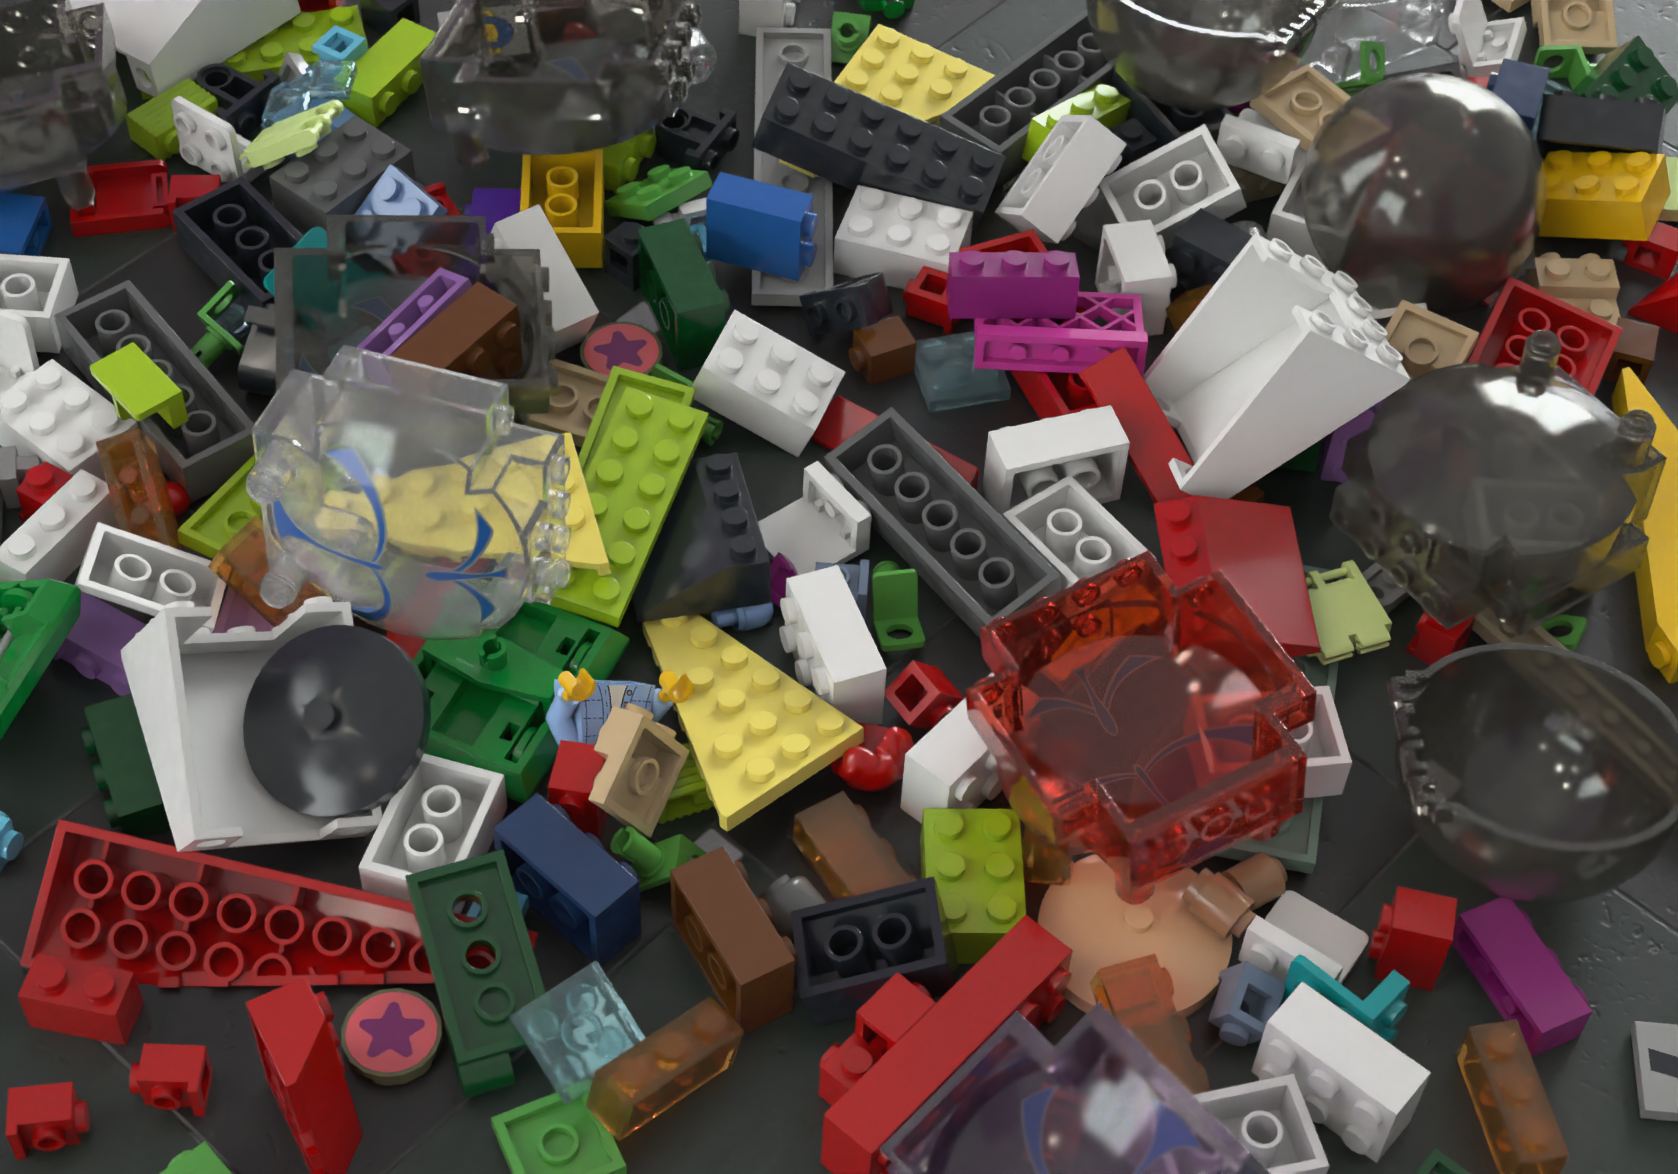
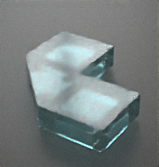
M317 60L305 68L306 73L289 84L284 81L271 89L262 116L265 128L272 126L278 121L309 110L312 99L349 100L358 72L355 62Z

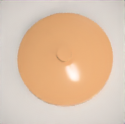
M1133 849L1110 850L1093 854L1065 869L1048 888L1042 900L1037 921L1040 926L1073 950L1069 967L1072 977L1065 988L1064 997L1077 1008L1093 1017L1129 1027H1152L1169 1024L1193 1014L1204 1006L1220 987L1221 981L1218 980L1220 971L1228 968L1232 952V934L1224 940L1188 910L1190 904L1182 899V895L1198 874L1172 858L1149 851Z

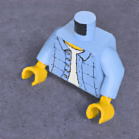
M584 668L579 670L576 678L570 671L560 673L558 679H554L555 697L546 714V722L558 746L560 740L596 745L600 729L607 721L613 706L625 709L627 703L635 704L650 711L654 715L652 722L658 723L672 707L673 703H682L690 699L694 693V685L687 674L681 675L678 679L675 673L669 670L663 671L660 674L659 684L662 689H655V685L633 681L594 680Z

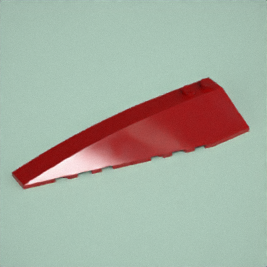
M60 819L58 820L20 966L31 968L37 953L134 972L138 984L156 985L157 988L284 986L303 977H306L309 985L434 983L411 901L206 852H177L176 845ZM453 912L454 916L462 922H473L478 919L477 917ZM527 930L534 952L539 933ZM479 946L473 948L467 954L466 959L472 967L485 969L494 963L496 956L491 949Z

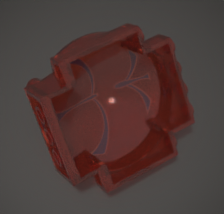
M1148 550L1133 558H1125L1092 577L1082 578L1071 587L1049 597H1041L1030 606L1008 616L998 617L990 622L989 625L980 628L982 658L995 676L984 677L972 687L965 689L967 715L969 721L995 758L998 779L1004 795L1023 823L1049 845L1067 855L1095 852L1114 872L1116 894L1126 903L1138 905L1147 901L1154 892V885L1249 838L1258 842L1270 840L1279 833L1281 822L1303 812L1307 754L1290 732L1314 721L1317 691L1221 570L1205 577L1195 578L1184 587L1178 589Z

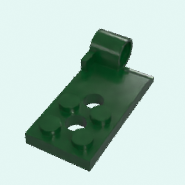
M503 849L405 875L406 885L445 1020V1029L464 1098L514 1085L515 1078L508 1052L558 1038V1032ZM467 900L474 901L482 908V914L473 922H462L453 914L457 904ZM484 946L491 949L496 956L494 963L485 969L472 967L467 962L466 957L473 948Z

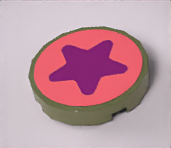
M611 322L599 326L585 337L580 347L581 367L608 376L613 366L652 376V368L656 363L663 366L662 343L656 334L643 325L631 322Z
M402 988L374 992L362 998L348 1012L341 1028L344 1057L353 1072L360 1077L362 1074L364 1077L372 1079L373 1083L384 1086L406 1084L424 1075L431 1068L432 1061L437 1057L438 1051L440 1054L443 1046L441 1017L433 1003L418 992Z

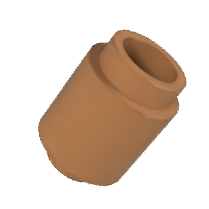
M1259 852L1221 873L1256 902L1251 911L1280 897L1286 890L1287 873L1283 864L1276 857H1270L1264 852Z
M1207 868L1198 874L1182 895V899L1190 904L1188 910L1224 940L1232 933L1237 938H1240L1256 917V914L1251 911L1256 902L1220 872L1213 874Z

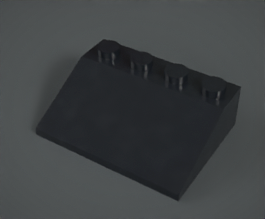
M737 453L713 454L691 460L632 595L638 623L771 603L770 560Z

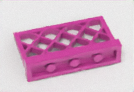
M1078 292L1077 307H1084L1087 310L1081 314L1076 312L1075 319H1065L1067 322L1061 325L1056 324L1050 319H1025L1017 324L1009 318H974V369L1080 373L1124 347L1140 374L1144 376L1148 335L1147 332H1144L1141 294ZM1121 308L1131 309V311L1121 316L1111 309ZM1100 317L1109 322V324L1100 327L1092 322V320Z

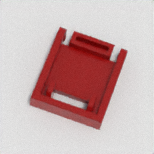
M155 159L69 168L70 224L74 238L166 228L171 224L167 205L169 194L168 167L164 160ZM96 194L97 215L94 202H81L82 195Z

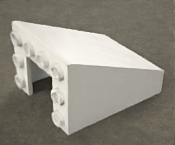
M68 0L55 18L68 53L91 64L96 61L91 43L96 40L126 55L137 89L156 97L187 77L191 81L195 80L201 68L210 64L222 63L295 17L301 11L298 0ZM143 71L148 75L151 83L145 77Z
M1254 234L1149 367L1144 376H1142L1170 425L1177 428L1194 463V466H1191L1176 458H1172L1168 463L1180 490L1193 496L1229 499L1405 386L1410 380V377L1400 363L1403 360L1401 354L1389 345L1385 338L1387 331L1373 319L1370 314L1373 310L1372 307L1359 296L1356 291L1358 285L1349 275L1342 271H1337L1334 274L1326 270L1324 265L1313 256L1306 254L1304 257L1295 254L1287 244L1277 238L1269 241Z
M329 596L313 597L305 600L298 610L287 615V619L279 626L272 628L271 631L256 632L254 626H239L227 630V633L211 634L209 628L201 626L213 616L212 606L195 607L192 601H176L166 604L121 649L122 662L177 852L364 837L377 829L382 819L381 805L369 812L354 817L326 819L295 811L277 801L266 791L255 776L248 761L243 737L246 702L255 679L267 661L287 642L305 632L330 625L354 626L350 602H333L332 597Z

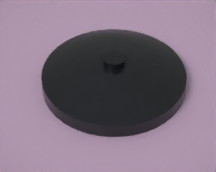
M330 625L310 630L282 646L267 661L254 681L246 702L243 721L244 745L249 764L266 791L277 801L295 811L326 819L349 818L364 814L379 807L396 795L417 769L425 752L431 727L429 694L424 678L412 658L388 638L369 629L351 625Z

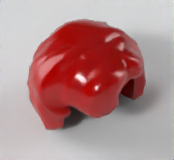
M856 722L864 727V742L856 747L847 749L843 756L830 763L831 770L854 789L862 791L886 790L903 778L905 754L914 746L912 736L907 730L896 726L886 728L875 724Z

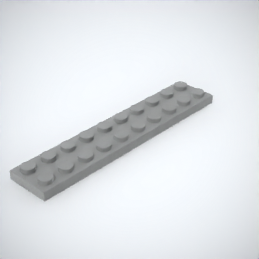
M756 27L754 138L761 117L787 62L831 81V29ZM754 148V180L813 195V212L818 214V223L812 237V242L817 244L813 265L805 267L799 281L752 270V305L802 306L799 298L800 295L812 291L819 292L833 286L832 181L820 176L810 177L780 163L778 158Z

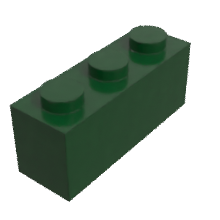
M132 693L84 707L89 726L80 728L88 756L98 753L100 762L91 765L99 791L109 789L112 799L103 801L111 829L121 826L123 833L142 838L171 830Z

